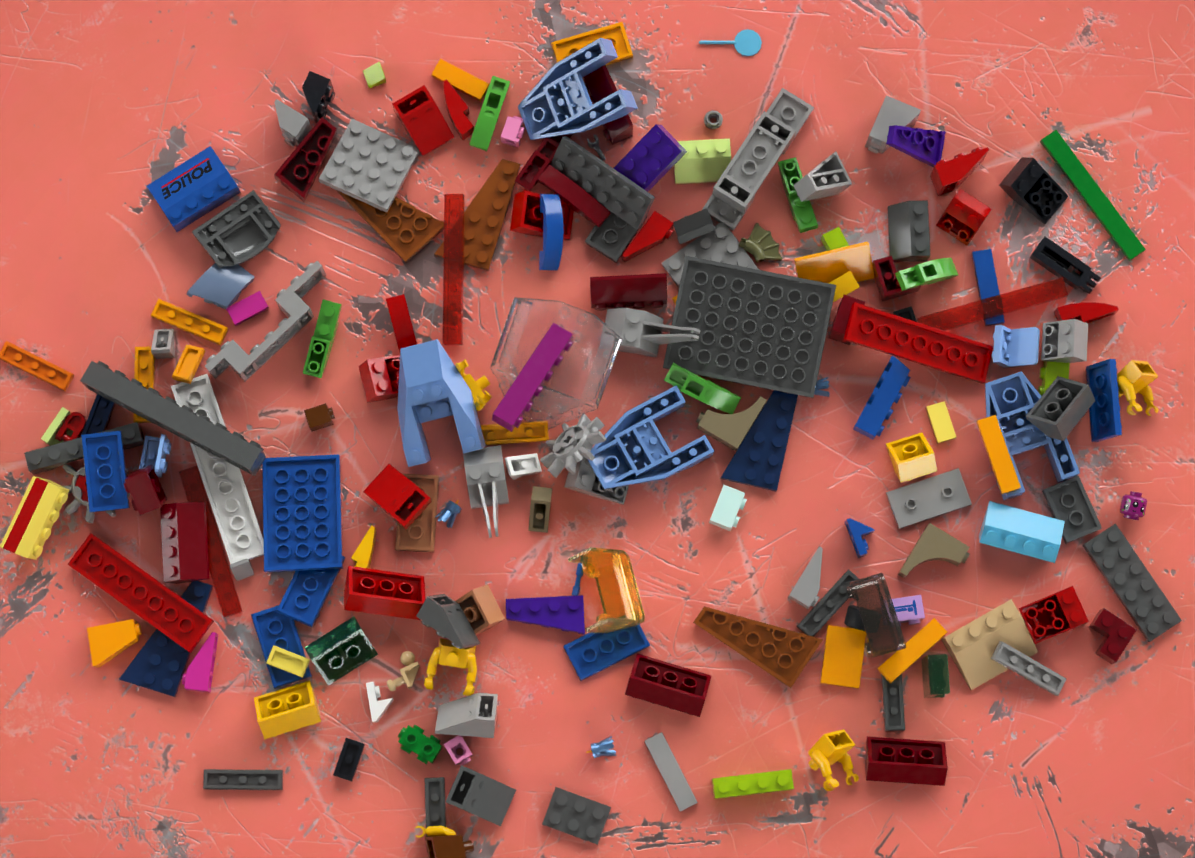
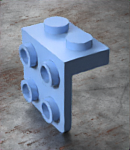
M995 325V332L993 333V363L1004 368L1036 365L1039 357L1040 330L1037 327L1009 329L1003 325Z
M161 434V438L145 435L139 469L152 464L156 475L162 478L163 473L167 472L168 462H166V454H170L171 443H169L170 440L166 434Z

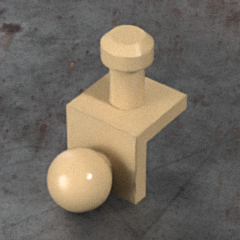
M405 651L401 654V663L406 665V667L400 669L401 677L387 681L390 691L396 690V687L405 683L409 689L412 688L420 667L418 662L414 663L415 656L412 652Z

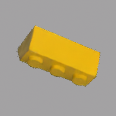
M310 680L254 697L257 720L264 739L276 737L277 735L321 722L319 708Z

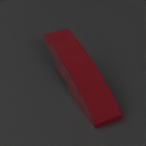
M573 134L545 138L538 149L533 152L514 181L528 191H531L538 183L539 176L551 164L562 137L567 136L571 138Z
M551 165L539 176L538 181L552 190L554 194H559L560 199L569 204L572 210L596 226L600 227L611 214L594 197Z

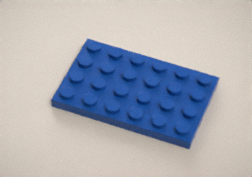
M340 455L265 458L262 463L264 572L343 569Z

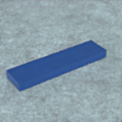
M991 249L973 251L972 259L985 326L1002 324L1005 320Z

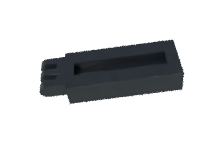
M1044 236L1029 257L1077 290L1079 287L1088 294L1092 292V289L1087 284L1092 288H1095L1097 285L1091 279L1099 282L1101 279L1091 271V267L1046 236ZM1071 265L1081 273L1079 275L1075 272V270H1073L1072 273H1070L1067 269Z

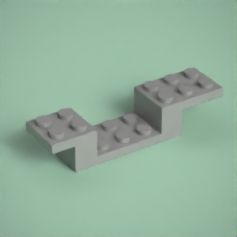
M782 88L767 112L764 111L713 187L712 195L702 210L708 209L713 219L725 224L734 231L754 201L756 192L781 154H785L814 110V107Z
M318 261L314 264L310 263L300 277L296 276L286 290L282 289L277 294L275 301L288 319L284 318L274 332L271 331L265 336L264 342L260 345H255L251 349L250 355L232 340L224 343L217 355L213 354L207 359L205 367L215 379L230 366L246 381L314 317L310 307L301 298L326 276L323 266Z

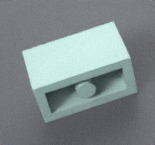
M723 485L709 523L731 531L732 526L736 528L740 519L737 513L739 509L743 510L747 501L744 498L745 493Z

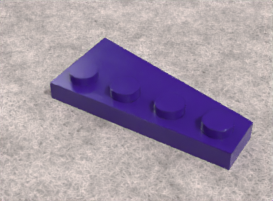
M893 125L889 126L886 144L934 168L936 163L941 160L946 132Z
M583 595L506 599V619L585 635Z

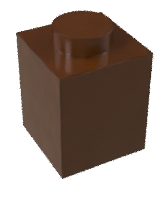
M326 403L304 410L312 432L334 425L332 421L335 418L332 407L328 408Z

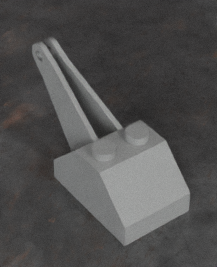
M631 308L607 309L601 348L657 358L659 345L698 341L699 336L693 334H700V330L697 328L663 324V318L647 311ZM663 331L684 334H661V332Z
M501 445L486 447L463 454L471 509L482 508L489 538L492 537L487 507L493 506L495 535L498 537V505L509 504Z

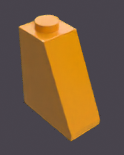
M131 619L88 627L87 632L93 667L99 668L138 642L140 640L139 635L142 634L140 623Z

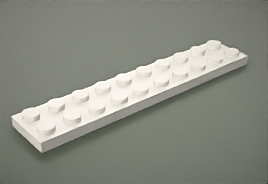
M208 374L193 378L191 384L181 382L171 386L176 403L180 407L185 405L191 408L197 416L202 414L208 417L214 425L220 423L225 426ZM190 443L230 564L244 559L251 560L264 555V538L240 468Z

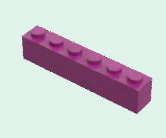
M553 322L494 411L492 421L511 432L515 427L518 428L524 419L522 415L525 411L527 413L530 411L534 404L532 400L535 396H540L544 389L542 385L545 381L549 382L554 373L552 371L553 368L561 364L564 358L562 356L565 351L568 352L574 343L572 341V333Z

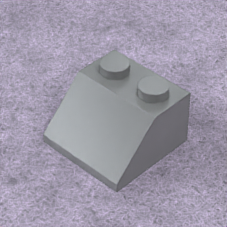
M276 99L275 107L282 136L285 138L284 141L290 146H298L312 129L309 119Z

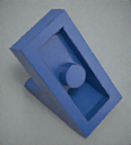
M851 518L847 519L845 525L857 557L866 556V550H869L866 540L862 539V536L871 534L875 530Z

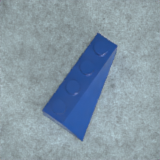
M892 356L853 428V430L872 440L876 435L880 437L884 429L882 425L884 419L889 420L893 412L890 409L893 402L898 403L902 395L899 392L901 387H906L911 378L908 376L910 369L896 357Z

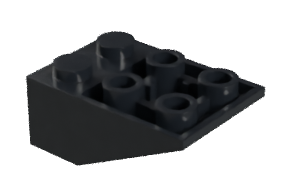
M1022 157L999 184L1010 198L1043 224L1049 221L1068 197L1034 158Z

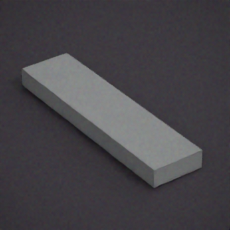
M1002 641L999 642L991 657L994 661L1055 696L1059 695L1066 681L1065 677Z
M661 732L645 740L644 742L679 811L681 812L698 803L663 733Z

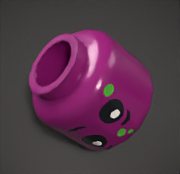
M1130 491V495L1126 494L1122 497L1120 512L1124 514V518L1139 520V517L1141 518L1145 515L1147 499L1141 497L1142 493Z

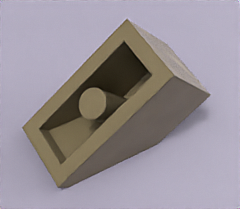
M533 486L528 531L548 533L552 488Z

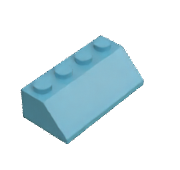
M989 501L978 536L979 543L1055 563L1061 545L1065 521Z

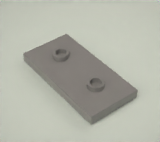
M959 468L886 492L898 529L972 505Z

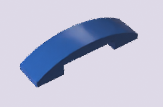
M540 194V213H543V251H539V270H558L564 234L561 201L559 194Z

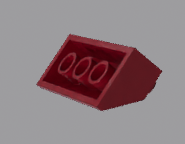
M606 65L583 77L592 104L617 91ZM628 114L603 124V134L606 140H610L612 145L633 136V123Z
M667 273L590 277L591 308L602 311L606 310L607 307L626 308V306H633L635 309L644 308L645 305H652L654 308L663 307L667 304Z
M206 502L164 504L160 507L164 582L179 584L210 579Z
M637 653L625 695L700 717L711 675Z
M867 736L866 781L945 786L948 770L945 742Z

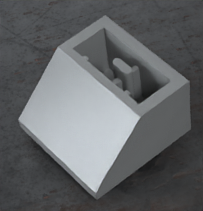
M1077 319L1043 323L1041 360L1064 363L1087 361L1088 323Z

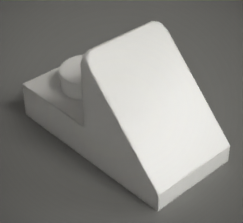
M537 453L505 458L509 476L513 480L524 475L542 472Z
M374 682L366 683L371 718L373 723H377L394 699L378 701V698L381 697L380 688Z

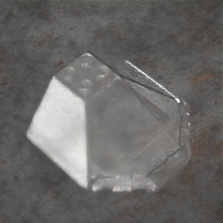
M514 297L490 367L499 382L503 395L505 396L554 322L573 334L572 341L574 343L568 352L565 351L562 356L564 358L561 364L553 368L552 371L554 373L549 382H544L542 385L544 389L540 396L534 397L532 408L528 413L525 411L522 417L529 422L548 421V429H551L563 422H568L580 417L582 414L598 409L623 339L595 314L557 300Z

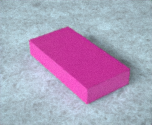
M258 291L228 307L227 311L235 326L269 309L261 292Z

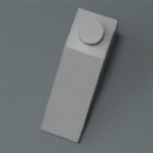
M820 546L788 598L806 609L810 605L814 607L820 598L817 596L820 589L823 548Z

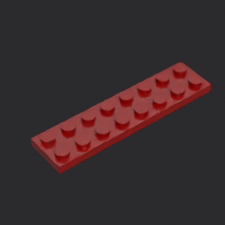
M856 302L852 303L844 336L845 341L981 384L986 381L993 346Z
M92 533L89 534L68 563L74 570L190 653L214 622V620Z

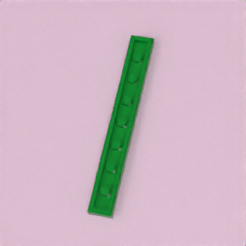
M1055 130L1041 139V144L1126 258L1131 261L1146 250L1058 131Z

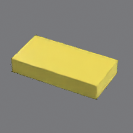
M945 401L926 406L937 444L955 439L956 434Z
M273 645L266 664L303 678L310 659Z

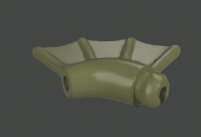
M758 223L755 224L748 239L741 238L739 246L751 253L757 263L764 260L781 261L783 259L778 250L780 244L773 240L770 231L762 229Z

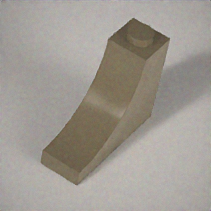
M760 396L751 407L735 414H720L707 409L705 413L701 412L696 421L699 423L697 429L737 452L767 400Z
M929 523L898 575L905 578L914 567L932 560L946 561L958 566L961 562L965 563L970 553L967 551L970 547Z

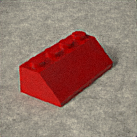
M348 566L344 589V610L420 620L416 616L426 599L424 576Z

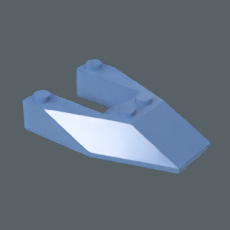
M599 38L557 62L518 105L530 140L585 132L638 109L631 91L619 89L592 104L583 81L584 76L618 58L612 40Z
M436 339L401 348L397 410L408 467L427 463L431 460L421 424L424 422L453 415L463 454L484 448L486 444L471 389L439 340Z
M1022 371L985 383L986 418L996 415L1021 486L1020 489L1001 494L1003 501L1020 496L1025 492L1013 459L1014 455L1044 446L1058 483L1080 474L1067 437L1064 441L1048 437L1027 420L1026 415L1042 396Z
M677 385L627 411L604 435L606 441L595 444L590 452L595 459L593 461L587 460L603 489L662 480L688 469L713 455L714 449L705 435L671 452L654 423L684 407L686 401Z

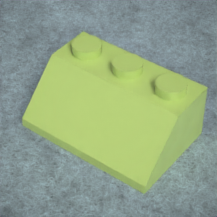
M730 138L678 141L687 153L674 165L675 184L717 182L731 162Z

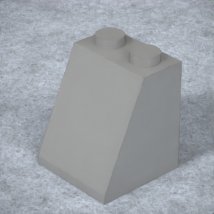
M886 96L865 147L873 153H884L890 147L886 144L889 126L897 125L912 128L916 124L921 110Z

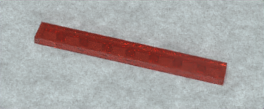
M444 194V346L463 345L464 194Z
M198 466L179 471L188 502H206L209 571L223 617L243 612Z

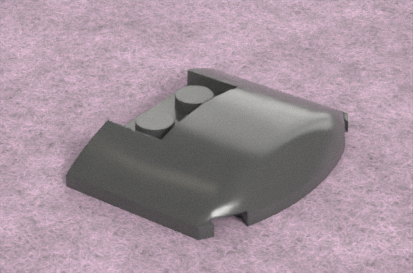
M253 190L193 230L192 233L217 266L221 268L238 265L257 256L273 241L281 224Z

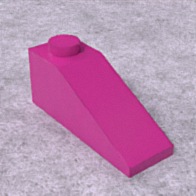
M212 632L187 668V672L183 674L182 685H185L184 689L211 692L218 642L217 633Z

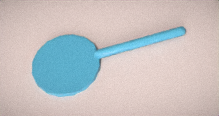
M747 29L739 32L734 41L700 40L699 44H734L739 54L753 56L761 49L762 41L757 32Z

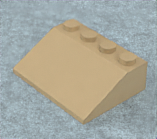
M1012 599L941 639L970 690L1008 670L1005 666L991 659L1000 641L1028 657L1038 652L1024 620Z

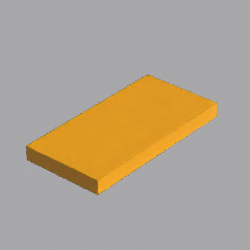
M623 22L551 42L556 61L563 60L599 38L612 40L618 58L605 65L633 58Z
M868 241L794 259L798 278L830 283L849 271L852 272L857 282L874 278Z

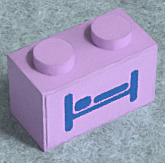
M921 595L888 599L881 602L884 625H890V628L900 627L901 623L909 622V625L920 624V620L925 618Z

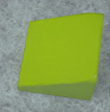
M380 62L363 70L369 88L386 83Z

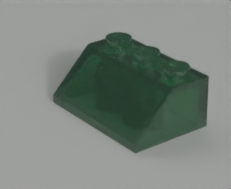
M355 617L350 618L304 647L328 686L378 655Z

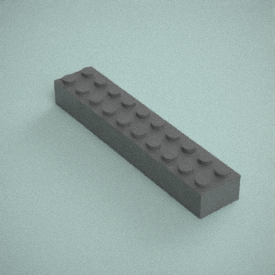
M91 361L80 380L87 389L256 476L266 458L263 452L264 449L261 448L260 444L252 440L250 443L247 442L244 436L235 431L233 434L230 433L227 427L220 423L214 425L205 415L200 414L197 416L191 408L185 405L180 407L174 399L168 396L164 399L155 389L149 387L147 390L142 386L141 382L133 378L130 381L125 377V374L118 370L113 372L109 369L108 365L101 361H98V363Z

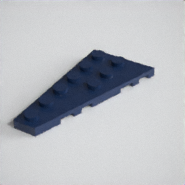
M773 391L720 479L777 491L798 395Z
M193 581L181 598L204 613L213 586L200 581ZM156 629L119 680L176 697L190 652Z

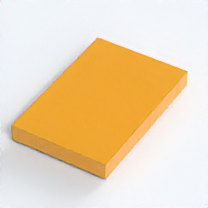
M827 625L821 684L859 689L866 631Z

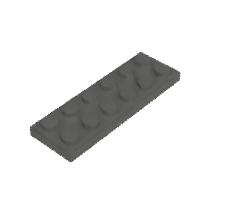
M562 137L550 165L579 185L609 211L635 229H640L655 197L569 137Z
M1116 524L1083 544V547L1148 642L1182 621Z

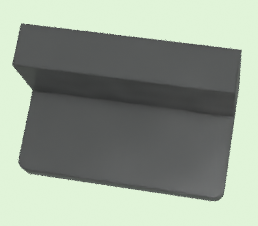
M708 209L673 222L680 244L716 229Z

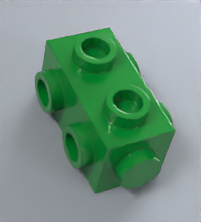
M409 725L407 728L403 727L398 735V738H400L398 742L402 744L400 748L409 754L412 751L418 754L417 759L426 765L428 761L433 764L443 748L440 745L441 740L433 735L430 738L423 734L424 730L417 725H414L413 728Z

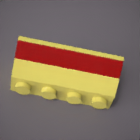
M33 476L0 547L23 557L37 560L43 551L46 539L51 535V528L54 522L59 518V511L62 505L68 499L69 489L51 480Z

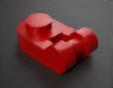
M79 412L69 414L56 434L55 439L60 442H66L79 438L86 424L85 416ZM68 429L73 431L71 436L66 434Z

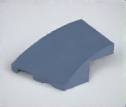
M214 263L192 285L186 295L204 298V302L227 309L238 300L241 291L251 284L255 277L239 264L219 268Z

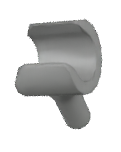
M594 134L595 142L592 143L587 138L588 146L595 149L601 160L604 161L606 158L599 147L598 136Z

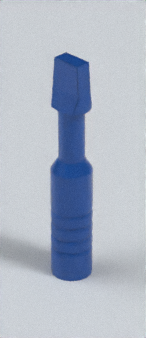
M580 553L576 570L577 577L572 591L573 596L579 595L580 581L584 574L588 555L586 553Z

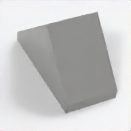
M174 328L154 330L151 353L156 359L175 358Z

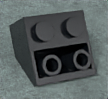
M309 71L302 89L314 120L317 123L321 117L325 119L328 112L326 108L329 103H332L335 92L329 78Z

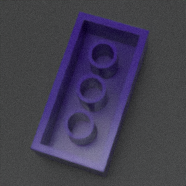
M656 124L614 169L649 192L687 151L662 125Z

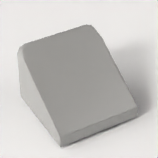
M248 559L229 565L236 580L254 575L251 562Z

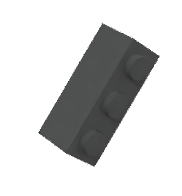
M928 200L906 201L888 206L889 256L892 255L894 262L928 261L930 257Z
M1057 376L1026 415V418L1048 437L1064 441L1095 402V398L1088 384Z

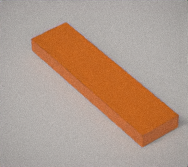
M8 341L5 342L0 351V360L65 392L74 377L73 373Z

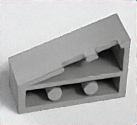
M835 151L793 186L801 202L838 195L852 185V182Z

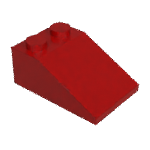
M524 190L514 195L510 231L543 237V213H540V194ZM560 200L564 225L563 240H570L574 210L570 208L569 204Z

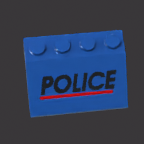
M211 146L147 185V188L176 232L240 193L237 184Z

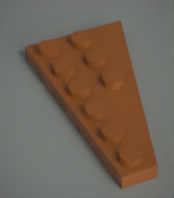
M505 159L500 161L434 254L435 256L489 271L516 183L514 180L519 173V163Z
M336 190L405 263L448 226L447 223L439 221L432 217V215L416 209L411 204L395 197L388 212H384Z
M705 606L693 622L790 688L823 641L821 638Z

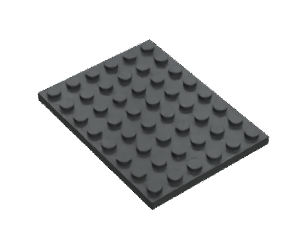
M686 256L672 326L699 329L700 334H693L699 336V340L668 344L663 368L670 370L672 364L675 363L699 376L814 398L836 285ZM670 332V334H684V333H673V332Z

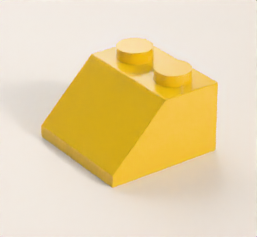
M923 433L886 443L894 471L900 482L910 481L914 478L937 472L935 454Z

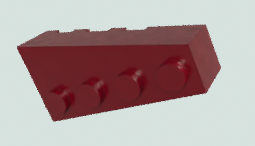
M321 117L274 174L275 179L303 202H305L337 134V128Z

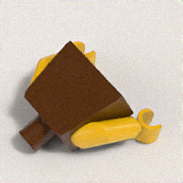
M444 826L415 827L423 830L422 835H415L416 837L421 838L425 834L428 835L425 837L429 858H466V853L474 851L473 842L471 840L463 842L462 835H456L452 829Z

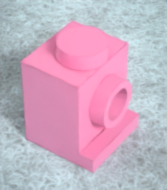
M518 116L507 117L501 134L502 143L520 147V139L518 138H522L525 130L522 127V118Z
M458 735L444 744L455 765L460 763V765L464 766L471 761L470 757L473 754L462 736ZM458 748L463 749V754L460 756L456 754Z

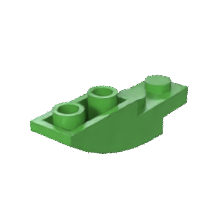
M492 76L469 144L470 146L485 151L488 150L510 81Z
M796 157L778 162L786 197L799 232L817 229L818 223L810 200L801 202L793 186L803 178Z
M941 258L898 271L895 275L902 291L956 277L958 272L952 258Z
M322 300L303 374L322 378L339 324L338 319L342 304Z
M675 363L672 364L664 381L673 386L677 385L681 392L729 414H733L741 399L740 396L710 380L697 376Z

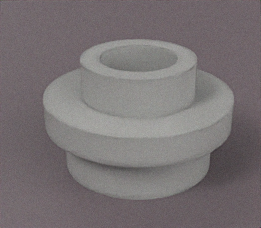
M712 110L706 113L704 123L708 128L717 129L722 125L723 117L718 111ZM715 118L717 121L712 123L710 119Z

